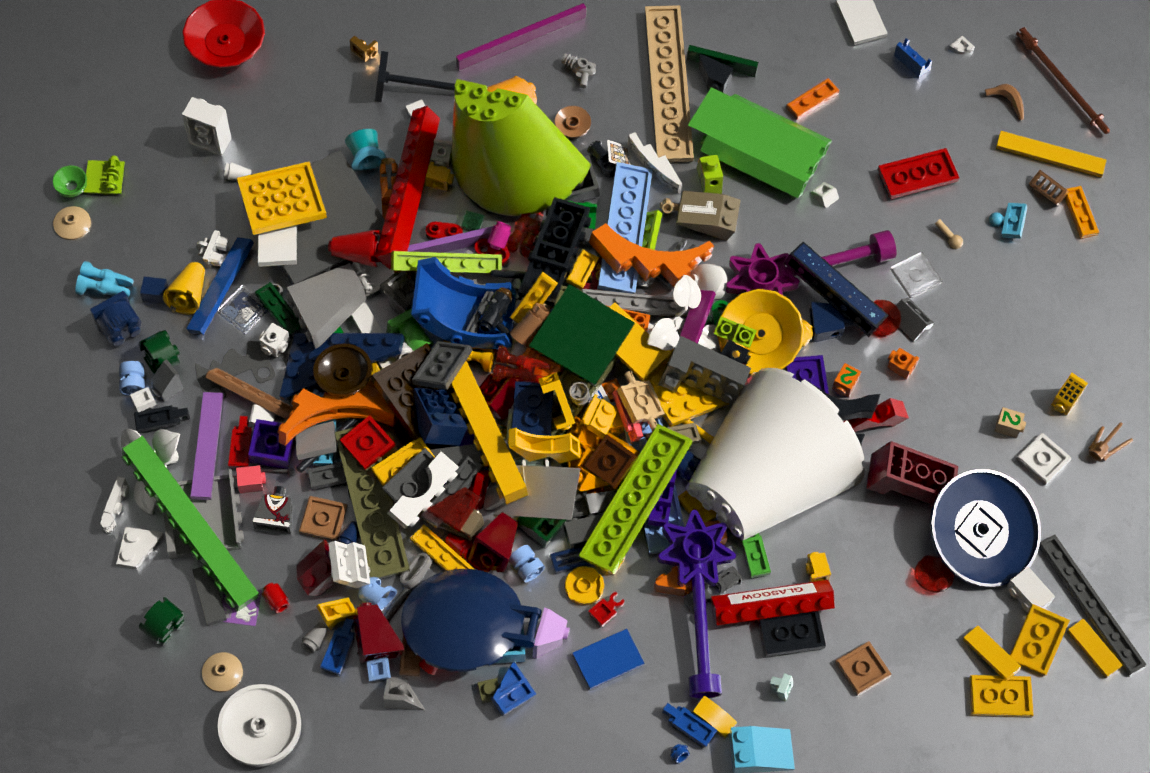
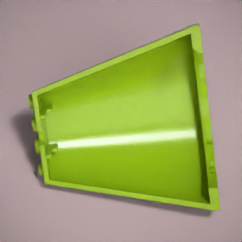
M460 79L456 80L454 88L451 162L456 180L468 198L472 199L480 207L496 214L506 216H520V214L525 213L536 214L547 210L548 205L551 206L554 197L565 200L572 194V190L577 184L582 183L591 164L528 95L499 88L489 92L486 85Z

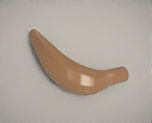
M1001 84L994 88L985 89L986 96L1002 95L1011 102L1019 120H1024L1023 101L1015 87L1009 84Z

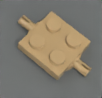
M628 371L624 376L629 384L620 386L617 392L632 423L648 422L653 432L657 426L655 419L663 417L665 412L660 405L650 380L644 382L636 381L632 371Z

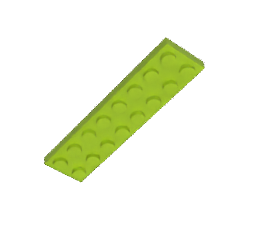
M657 424L639 454L638 459L633 464L580 552L579 557L582 560L613 575L615 574L691 446V438Z

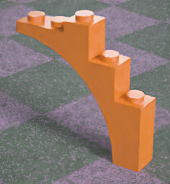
M606 223L594 230L588 241L617 274L623 270L627 271L631 266L645 281L651 277L656 278L661 273L673 288L683 275L689 276L691 271L701 261L706 262L710 259L714 245L708 241L698 247L684 251H656L626 240Z
M369 385L349 396H334L325 392L323 397H320L302 389L292 399L293 410L290 412L288 420L282 423L278 429L279 443L286 446L297 434L306 428L332 419H365L370 415L375 421L394 427L398 418L379 391Z

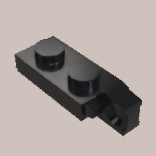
M170 405L144 410L139 413L134 412L136 431L140 433L176 426L180 424V421L190 419L188 408L178 409V407Z

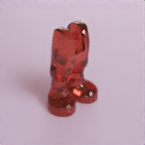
M544 211L537 213L534 219L530 218L531 213L521 214L515 222V230L509 236L505 246L509 252L514 253L517 251L522 234L527 232L521 242L519 252L523 257L528 258L530 251L534 250V238L540 232Z
M500 345L496 362L516 365L519 369L496 364L492 381L500 382L503 378H514L519 382L540 383L538 379L545 376L535 375V368L550 370L551 365L544 361L530 358L528 355L516 356L510 354L507 347Z

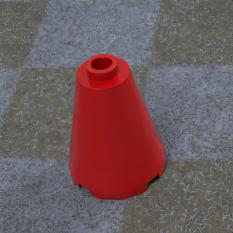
M370 230L335 236L332 240H329L328 251L335 257L369 267H378L376 262L380 261L375 256L379 245L378 236H381L379 230Z

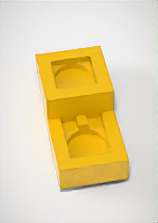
M705 695L692 712L717 729V734L724 739L729 735L731 727H734L737 723L727 712Z

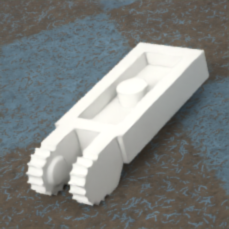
M117 476L100 524L106 533L113 532L116 527L114 519L116 514H120L122 499L129 492V486L124 477Z

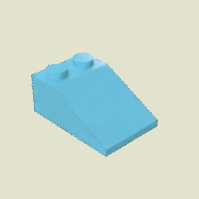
M757 726L731 727L729 741L733 773L795 770L790 729Z

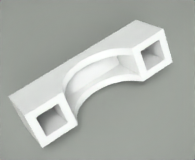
M440 452L425 469L429 477V486L426 493L417 498L402 496L387 514L404 529L409 525L413 527L420 519L417 515L421 510L426 512L433 504L430 500L434 495L438 498L445 490L443 485L447 481L451 483L458 475L455 471L459 466L444 453Z

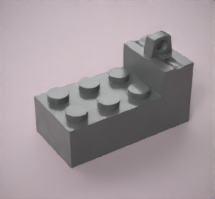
M680 336L658 385L676 393L681 382L690 387L703 391L705 394L712 395L725 403L733 405L746 383L751 368Z

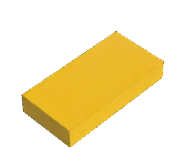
M582 249L574 264L572 273H569L565 282L583 289L599 257Z

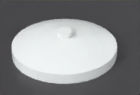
M257 684L240 689L225 702L218 718V734L224 749L233 759L248 766H268L282 760L293 750L301 733V717L296 703L285 691L272 685Z

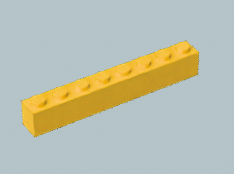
M465 361L448 389L452 387V398L455 404H460L461 408L458 410L462 418L467 419V430L470 435L474 434V445L477 451L481 450L483 454L480 456L484 466H489L490 469L488 472L492 483L496 482L498 486L495 488L499 498H503L507 505L528 496L527 488L467 361Z

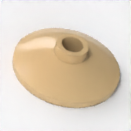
M76 206L60 210L53 220L56 234L67 240L83 237L91 226V219L87 211Z
M226 652L212 655L206 660L202 668L204 683L216 692L232 690L239 684L243 675V668L239 659L233 654ZM224 667L225 671L220 673L218 669Z

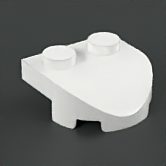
M701 264L691 271L689 277L697 283L700 290L714 291L716 294L714 299H721L724 296L725 291L723 289L724 283H727V276L722 267L713 264Z

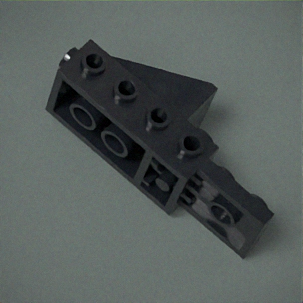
M554 197L551 206L548 205L546 219L542 220L541 232L535 238L534 250H531L529 253L528 261L530 263L518 291V296L525 297L541 273L544 272L558 282L544 302V304L555 306L564 280H566L568 273L571 274L573 271V260L578 258L580 252L578 246L580 243L583 244L586 236L585 228L590 226L592 218L589 217V207Z

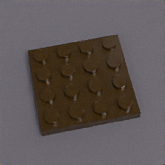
M427 343L374 373L369 378L412 440H417L421 437L418 431L414 388L441 390L413 385L412 378L432 350ZM452 387L446 390L450 394L453 393Z

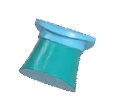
M362 129L346 137L345 144L354 157L351 164L354 171L380 168L381 164L387 163L385 153L379 149L378 133L376 130Z

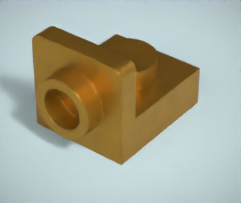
M353 36L350 39V50L364 62H367L370 58L372 59L377 55L378 42L374 40L367 46L364 40Z

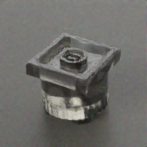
M397 271L380 284V289L389 298L391 309L397 314H402L412 309L417 271Z

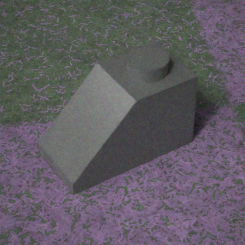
M166 359L150 380L152 393L156 398L160 397L164 402L183 390L178 372Z

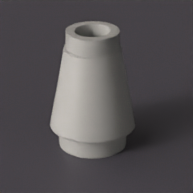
M318 623L302 638V648L309 653L318 651L328 628L324 624Z

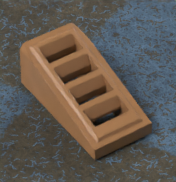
M1041 170L1037 172L1029 183L1030 186L1057 206L1069 193L1066 188ZM1041 176L1045 177L1038 186L1035 185ZM1049 180L1050 183L1042 190V186ZM1054 184V189L1051 191L1050 194H1047V191ZM1058 189H1061L1059 194L1054 199L1052 196Z

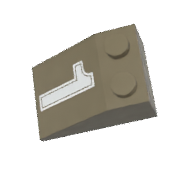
M682 191L676 224L727 241L735 233L741 200L725 194Z

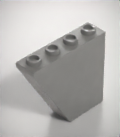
M350 263L287 287L289 295L286 296L289 305L294 306L292 309L295 317L300 318L298 321L301 329H306L305 335L308 342H312L315 349L320 347L366 300L363 285Z

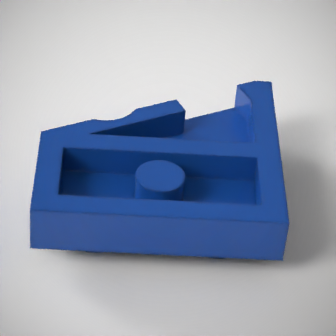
M515 662L510 665L491 698V701L502 716L536 695Z

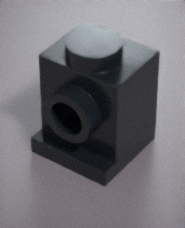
M728 340L721 352L722 355L746 366L751 359L749 350L731 340ZM735 351L740 353L738 358L733 357Z

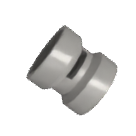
M576 382L570 387L569 394L573 404L577 407L587 406L591 400L587 385L582 382Z

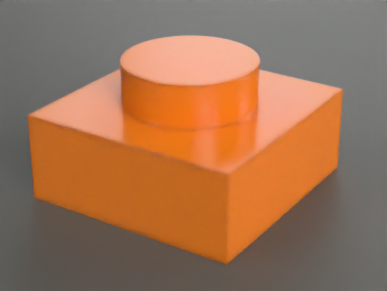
M617 378L601 384L610 402L614 401L612 393L620 387Z

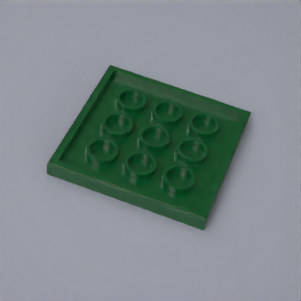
M569 284L530 343L529 348L595 387L634 327L635 322Z

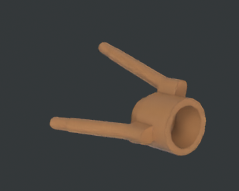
M1122 422L1113 429L1104 441L1098 443L1105 427L1102 426L1089 447V454L1093 459L1106 461L1111 455L1133 442V439L1130 438L1108 452L1109 446L1107 443L1121 428Z

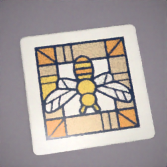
M607 140L609 162L631 165L630 147Z

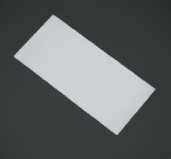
M516 465L523 481L525 476L528 496L507 505L504 502V504L495 508L494 515L504 512L509 516L572 520L580 468Z

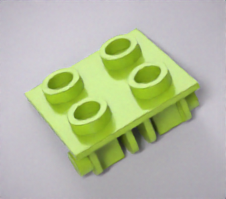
M112 155L108 161L88 160L86 171L87 186L84 193L121 194L125 161H119L115 155Z

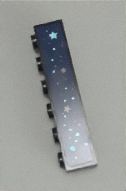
M805 242L799 244L785 260L784 264L868 337L888 317V314L882 308L877 306Z

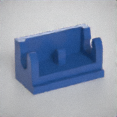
M905 38L903 44L899 42L896 45L894 56L918 78L931 69L932 61L930 59L926 61L912 49L907 38Z

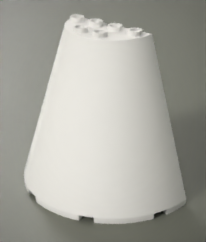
M763 368L758 372H754L746 380L742 391L730 408L685 488L692 497H695L702 503L706 510H714L717 513L716 518L718 521L726 523L732 533L742 540L860 484L865 474V467L862 466L864 454L860 442L849 422H843L838 416L839 409L808 381L803 380L800 382L792 378L793 373L777 368Z

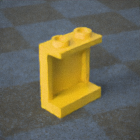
M557 372L539 378L543 393L555 390L563 414L553 418L556 429L563 431L571 428L575 421Z

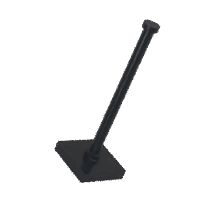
M381 51L375 101L382 102L384 83H388V81L454 91V83L389 74V72H386L388 52Z

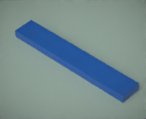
M236 238L202 299L199 309L196 310L186 328L189 333L204 335L254 245L252 239Z

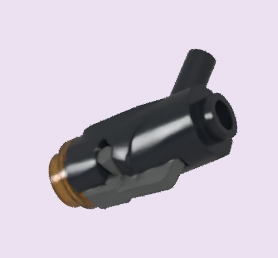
M503 287L499 288L480 307L478 312L481 316L477 323L482 332H493L497 328L501 334L506 333L507 336L510 334V331L502 323V317L506 315L508 306L512 301L510 290Z

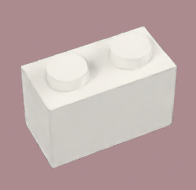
M1029 567L1011 579L1007 585L1011 596L1021 602L1023 609L1027 613L1031 604L1045 608L1055 598L1052 592Z

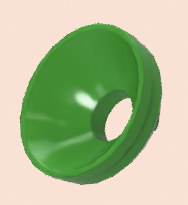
M65 166L54 174L53 186L61 196L75 197L85 190L87 176L77 166ZM69 183L77 184L74 190L66 188Z

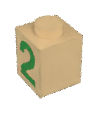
M1002 407L994 432L1017 438L1020 432L1023 433L1026 422L1023 421L1025 414Z

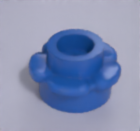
M675 745L671 749V759L675 760L676 763L686 760L690 754L687 750V745Z

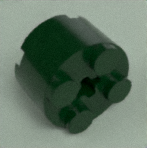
M166 330L159 331L139 341L140 351H145V357L143 358L154 374L166 359L173 367L180 364L177 357L180 355L179 349L175 344H171Z
M163 597V602L157 601L145 614L144 618L146 621L144 624L140 622L139 629L157 644L165 645L172 636L170 634L174 629L179 630L184 625V612L166 597Z

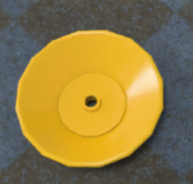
M756 289L741 293L727 304L721 314L724 318L757 330L750 348L742 346L750 351L751 359L747 364L751 368L749 374L758 372L763 368L784 369L794 361L802 347L804 326L801 314L790 299L776 291ZM761 330L765 331V335L763 337L758 336V333ZM717 336L722 352L728 340ZM739 351L733 353L734 358H738L740 355Z

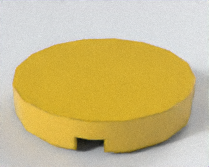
M577 567L566 577L564 584L565 593L569 600L577 605H592L603 595V577L592 567Z

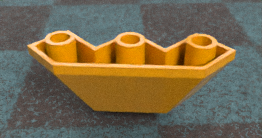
M575 416V424H572L567 434L571 433L580 440V458L568 461V468H580L577 489L579 491H586L609 485L584 467V464L602 441V438L588 430L586 425L579 424L582 418ZM607 433L608 436L636 456L639 455L640 452L613 434Z

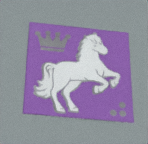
M257 590L259 592L258 598L240 611H237L235 607L231 608L226 601L227 596L223 592L222 604L227 621L223 622L256 626L262 590Z

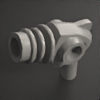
M566 53L561 60L564 66L570 67V70L576 73L577 78H581L579 87L586 88L588 76H593L596 73V64L589 62L585 58L580 57L578 59V56L574 57Z

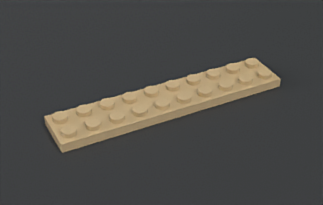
M680 5L645 6L656 154L658 158L665 155L669 162H693L691 127L688 126L691 120Z

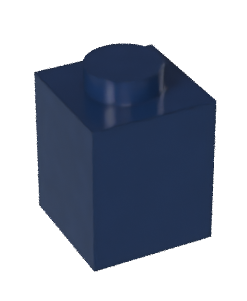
M143 277L140 291L142 301L165 304L163 294L168 287L167 280Z

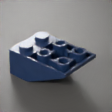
M414 388L418 431L424 443L460 446L467 430V425L450 392L443 389Z

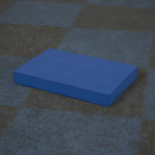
M627 629L572 653L589 690L638 669L645 664Z

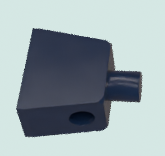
M811 302L809 314L814 333L812 337L813 342L842 337L845 326H854L852 322L830 303Z

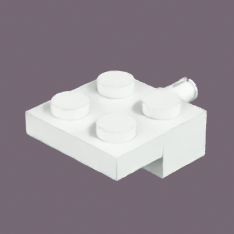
M337 541L328 543L333 582L354 588L369 585L370 567L367 563L365 546L355 542L350 544Z

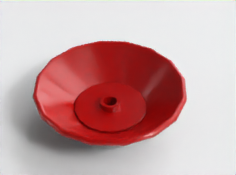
M210 0L198 6L187 17L182 34L184 46L193 58L204 65L225 68L237 66L251 59L262 46L265 29L263 19L258 12L245 2L240 0Z

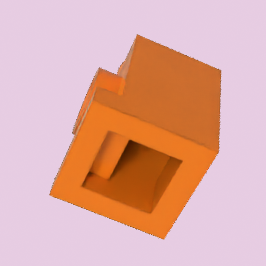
M901 348L897 352L893 350L887 359L889 360L887 368L907 380L917 366L919 357H914Z

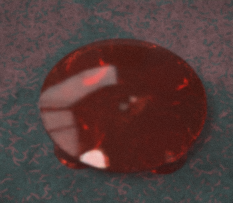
M875 300L874 303L888 314V317L873 335L878 337L890 336L900 326V310L890 301Z
M926 555L915 567V579L919 586L926 591L933 593L943 592L953 583L954 574L943 564L939 557Z

